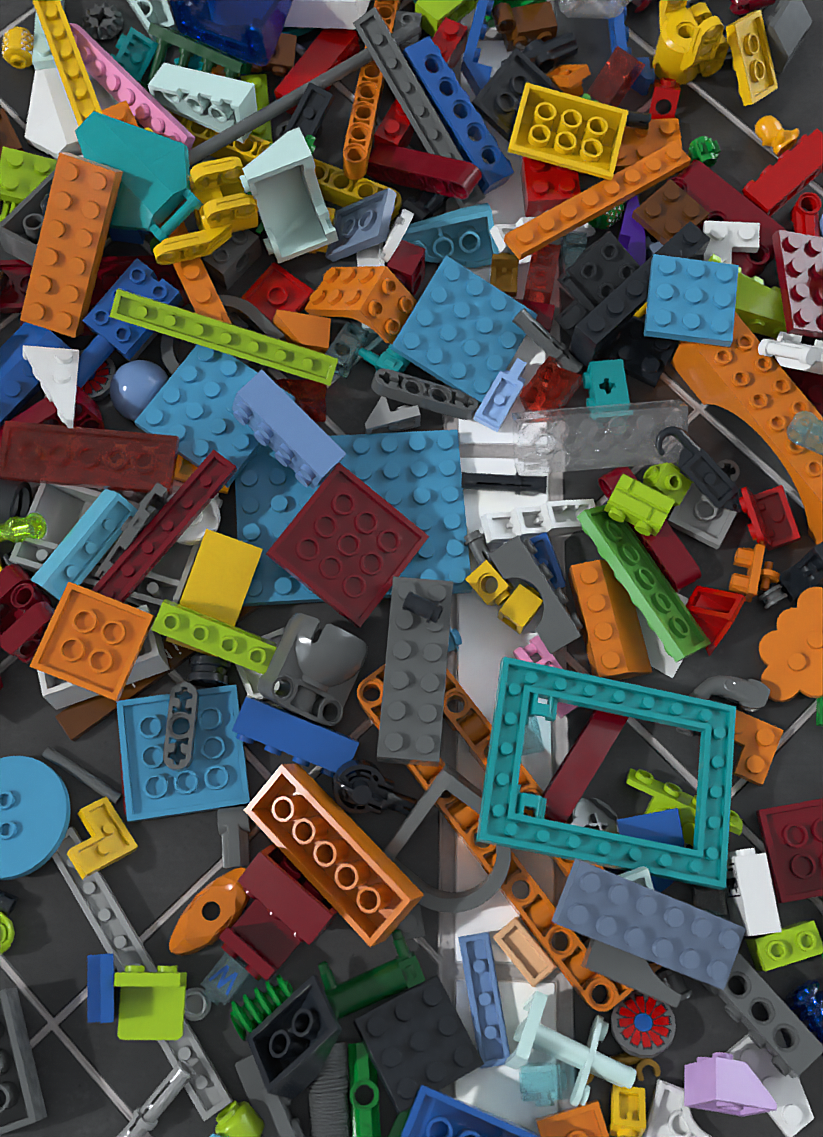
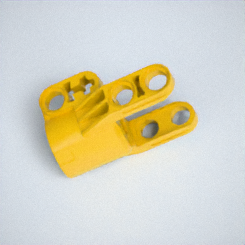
M660 0V35L652 62L655 74L659 79L663 77L675 79L680 85L692 81L698 73L705 77L715 74L722 67L729 49V44L723 35L724 26L719 17L712 16L704 2L697 3L687 9L686 4L688 0Z
M235 156L226 157L193 166L189 176L191 192L204 204L199 210L195 209L193 211L199 231L166 238L156 245L153 253L158 264L169 265L208 256L232 237L233 232L258 226L257 199L252 195L244 193L239 177L244 175V167L240 158Z

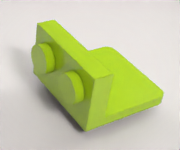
M125 965V971L115 972L114 986H121L118 1037L122 1040L181 1039L184 1032L187 972H177V966H158L157 972H145V965Z

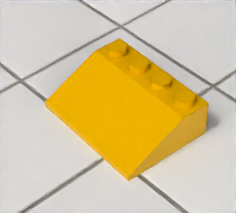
M526 82L507 152L612 181L628 110Z

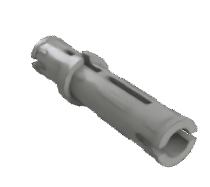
M178 1061L145 1104L135 1109L133 1118L117 1137H143L147 1131L153 1130L158 1123L157 1119L195 1075L193 1068L185 1061Z

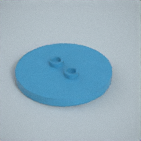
M26 756L0 758V880L23 877L44 865L60 847L70 822V798L61 777L46 764Z

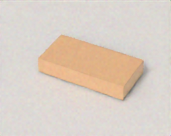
M514 917L492 937L533 988L557 968L517 917Z

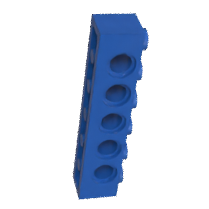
M429 36L404 48L402 53L464 160L474 164L481 171L482 177L478 184L484 195L505 184L514 174L511 162L502 153L496 138L491 135L484 124L481 114L475 110L470 102L468 93L460 86L454 71L442 57L439 47L434 44Z

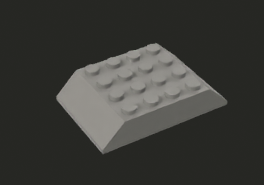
M52 455L9 561L36 573L104 489L118 492L138 510L142 499L147 493H150L155 485ZM166 488L167 499L176 491ZM120 536L79 586L91 590L100 579L95 576V573ZM175 542L143 579L138 591H133L126 601L138 606L147 605L149 609L159 611L165 599L179 604L201 544L188 546Z

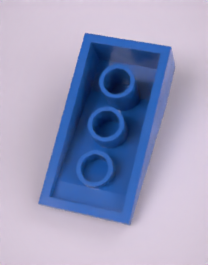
M422 1084L401 1134V1137H541L535 1131Z

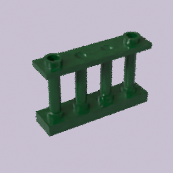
M150 22L148 34L157 37L156 42L158 46L148 81H136L149 92L148 84L163 65L168 47H171L172 44L178 46V52L181 53L177 66L188 68L190 58L196 54L202 57V72L212 74L213 67H216L218 64L225 67V77L236 79L240 74L250 75L253 64L163 24Z

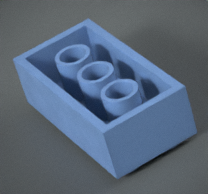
M260 370L236 393L232 406L234 417L242 425L245 426L247 424L255 432V438L263 446L269 445L276 452L274 454L276 459L285 467L289 465L296 472L295 477L303 486H310L314 490L345 457L346 453L263 370Z

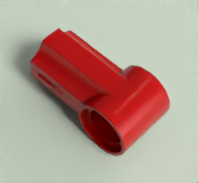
M803 193L790 211L794 232L820 237L818 211L821 208L822 202L815 193Z

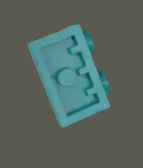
M131 27L127 36L123 33L121 34L115 46L119 49L117 55L115 56L111 53L110 56L135 80L140 81L158 44Z

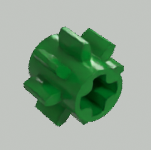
M701 136L690 143L687 155L691 158L690 163L693 160H699L708 168H711L717 163L718 153L721 150L717 140L712 142L711 138Z

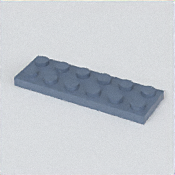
M575 858L551 920L557 925L722 990L726 986L746 931L745 927L577 858Z

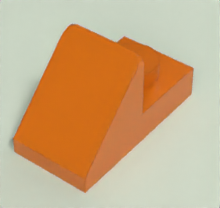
M587 64L559 65L545 75L564 93L580 97L584 93L581 86L583 79L591 73Z

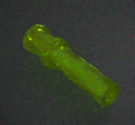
M31 513L25 518L18 516L9 518L6 523L0 524V542L10 540L14 543H20L26 540V538L34 540L43 538L47 531L44 517L39 513Z

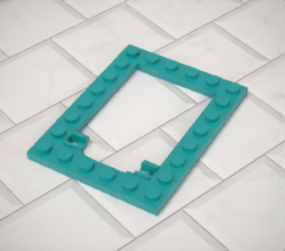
M503 657L500 663L476 841L573 861L577 858L589 864L624 871L644 866L649 869L650 876L719 890L726 888L736 706ZM538 698L547 699V704L538 703ZM558 702L701 732L693 849L544 819L547 798L520 793L521 784H518L525 726L529 724V717L542 716L545 717L546 721L554 722L556 720ZM525 807L534 809L533 817L524 815Z

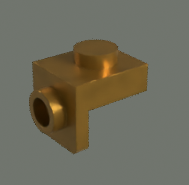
M510 253L493 254L491 260L490 284L510 297H517L519 259L516 255Z

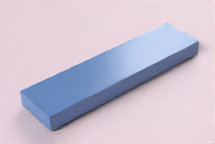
M489 932L460 936L458 940L476 1048L484 1063L480 1069L505 1065L506 1059L510 1056V1049Z

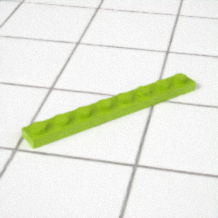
M119 288L116 290L110 313L111 318L319 383L331 385L338 362L336 357Z

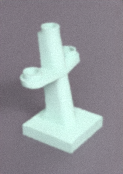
M535 991L523 1006V1009L528 1011V1015L516 1028L513 1037L514 1041L519 1042L517 1049L506 1059L505 1066L517 1070L528 1061L531 1049H535L579 1068L580 1071L570 1099V1104L576 1107L579 1104L585 1106L588 1100L590 1086L586 1085L589 1073L621 1088H632L636 1077V1069L596 1051L598 1042H603L609 1026V1023L604 1021V1017L596 1015L590 1030L587 1046L541 1025L540 1021L548 995Z

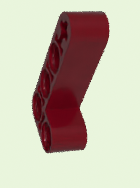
M77 386L73 428L84 437H97L104 430L100 408L92 398ZM45 397L0 427V466L6 467L15 464L68 429L67 425L59 418L53 401L50 402Z

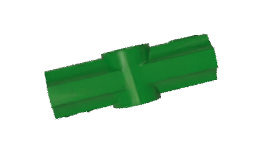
M363 1043L348 1044L352 1137H381L377 1071ZM360 1085H368L373 1090L374 1097L368 1105H360L355 1099V1091Z

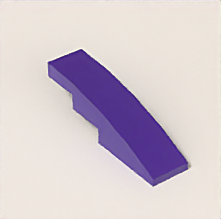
M636 195L625 203L618 241L641 266L646 262V237L644 228L632 218L633 211L640 206Z

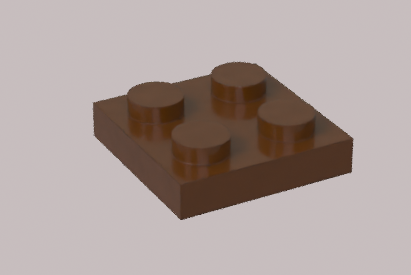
M670 179L633 211L632 218L664 245L688 222L691 221L699 227L707 220L710 213Z

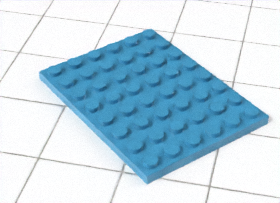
M458 430L329 436L346 453L340 463L429 536L399 577L453 581L452 594L471 593L472 587L465 580L471 574L469 548L468 545H464L466 542L464 537L467 535L464 494L463 488H461L462 473ZM261 445L235 478L237 540L263 549L242 607L324 602L266 555V552L322 484L321 482L314 490L310 486H303L295 477L296 472L289 465L287 467L283 466L274 456L276 452L269 445ZM392 586L383 598H391Z

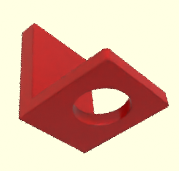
M665 77L661 78V80L654 79V92L649 113H652L651 119H672L675 117L680 96V83H677L675 79ZM662 99H666L671 103V109L666 114H660L656 110V104Z

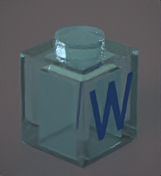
M225 953L201 982V985L206 988L204 995L216 1005L220 1002L224 1005L230 1003L251 976L245 969L246 965L238 958L234 959Z

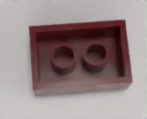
M274 843L260 851L237 880L249 897L258 899L267 907V912L274 919L283 921L291 929V933L296 939L306 942L308 945L317 939L339 914Z

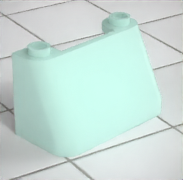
M299 127L286 132L243 168L244 175L239 176L245 193L251 191L252 196L257 199L258 212L268 236L263 241L269 255L275 254L278 264L339 240L336 230L330 221L329 211L324 203L314 171L316 166L313 156Z

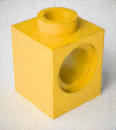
M485 560L465 578L489 606H494L495 604L498 606L502 605L510 597V591L514 588L508 579H503L495 564L490 560ZM494 577L498 582V587L495 592L489 593L486 590V582L489 578Z
M519 584L500 608L497 618L518 634H521L541 608L543 600L540 599L541 595L532 587L526 586L525 588Z

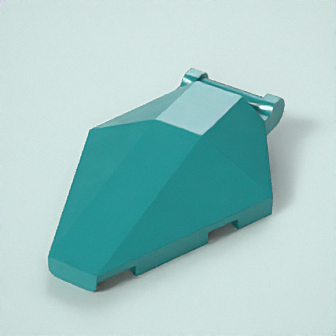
M95 111L75 130L84 158L123 171L110 222L111 228L152 232L162 242L164 239L169 238L173 231L195 209L199 210L204 205L191 192L189 153L185 144ZM186 198L187 201H186V202L172 215V217L160 228L159 225H160V224L173 212V210Z

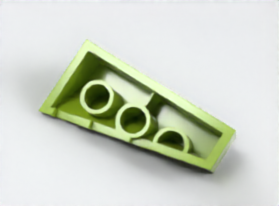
M712 254L708 261L721 263V258ZM738 267L735 304L737 315L752 333H759L777 339L780 332L787 333L780 288L776 286L769 288L763 284V279L757 276L750 278L742 274L741 268Z

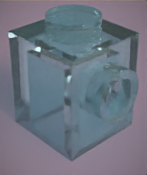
M556 1061L524 1063L518 1068L520 1098L523 1102L535 1101V1106L548 1107L555 1105L554 1100H562V1090H567V1078L565 1069L560 1070L559 1063Z

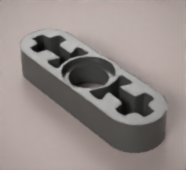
M187 682L176 684L170 692L163 760L171 770L176 772L186 770L191 765L193 759L199 694L196 688ZM183 690H187L189 695L193 696L192 699H187L185 706L187 711L192 710L191 715L185 712L174 713L175 709L181 711L182 703L177 698V695H182ZM178 719H186L190 723L188 732L183 735H177L173 732V724ZM171 739L177 741L188 740V745L181 743V753L186 755V758L180 760L179 765H175V761L170 758V755H174L177 752V744L171 743Z

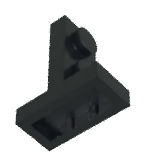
M823 542L813 547L797 564L780 573L777 584L782 586L781 590L783 593H787V598L790 602L799 598L800 594L806 589L817 587L823 583Z

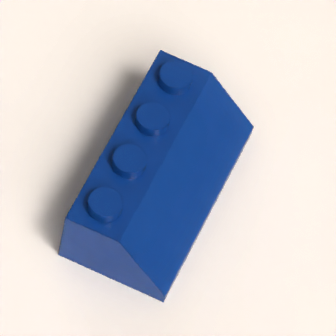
M25 322L0 347V427L9 422L41 389V382L35 378L31 364L28 359L25 360L23 358V345L71 349L52 331Z

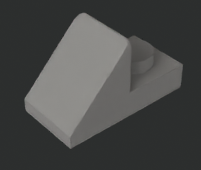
M381 396L365 423V433H395L420 426L421 415L418 405L412 407L404 405L390 412L386 397Z

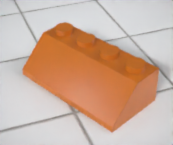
M595 560L571 565L568 579L577 614L585 626L581 630L584 633L583 640L592 676L617 681L651 674L652 668L636 607L632 603L630 595L623 584L615 578L614 571L606 560Z

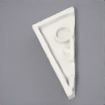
M23 345V358L25 360L28 359L35 378L41 382V388L49 401H53L59 418L67 425V428H73L79 350Z

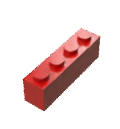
M339 28L323 29L274 90L276 100L358 54L360 49L358 32ZM331 85L324 90L329 92ZM297 105L285 112L293 115Z
M817 128L809 136L807 134L803 135L796 143L794 149L791 151L787 149L774 166L770 164L762 171L759 179L756 181L751 180L745 185L742 190L743 196L768 216H773L823 172V133Z

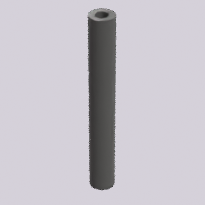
M48 747L44 751L42 757L103 797L107 796L109 801L115 805L122 799V793L53 748Z

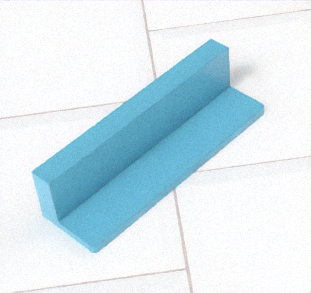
M104 489L32 577L31 581L44 588L60 601L68 581L76 585H80L123 532L121 527L130 516L134 517L138 510L118 492Z

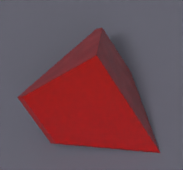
M696 585L686 604V608L711 642L705 648L710 657L733 624L746 597L742 594Z

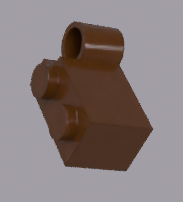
M550 1L511 8V5L508 3H500L492 9L491 13L498 33H501L507 52L514 51L516 47L520 51L524 50L530 42L536 39H542L546 42L556 37L558 24Z

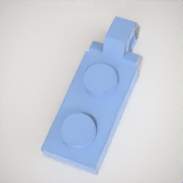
M517 358L510 371L506 369V371L499 372L476 411L473 420L498 433L524 388L526 379L522 378V375L526 369L527 362Z

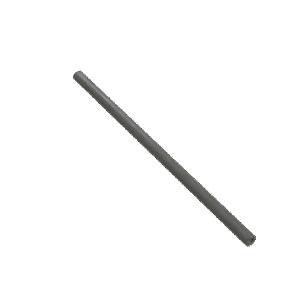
M413 21L392 33L399 46L420 34L421 28L416 21ZM366 48L309 82L325 89L372 62L374 59ZM309 82L189 150V166L196 164L299 104Z

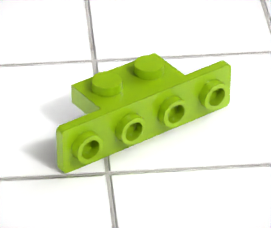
M630 768L626 783L653 796L644 814L678 808L684 842L693 846L697 795L693 797L682 792L679 786L673 783H662L654 779V776L645 770L638 769L636 771ZM730 810L729 831L741 835L743 831L742 819L739 818L736 812Z

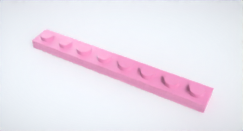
M70 23L69 26L86 71L119 103L126 100L134 118L144 128H150L153 133L183 143L187 146L188 151L191 150L195 137L78 24Z

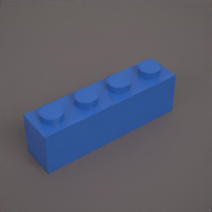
M249 695L246 696L232 728V731L237 733V739L249 744H253L254 740L266 744L264 748L266 751L281 756L282 752L293 755L292 761L305 767H309L310 763L322 767L320 772L332 778L340 766L353 759L359 745V741L355 738Z

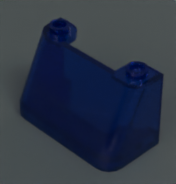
M170 0L181 33L244 61L259 66H266L275 52L293 0Z

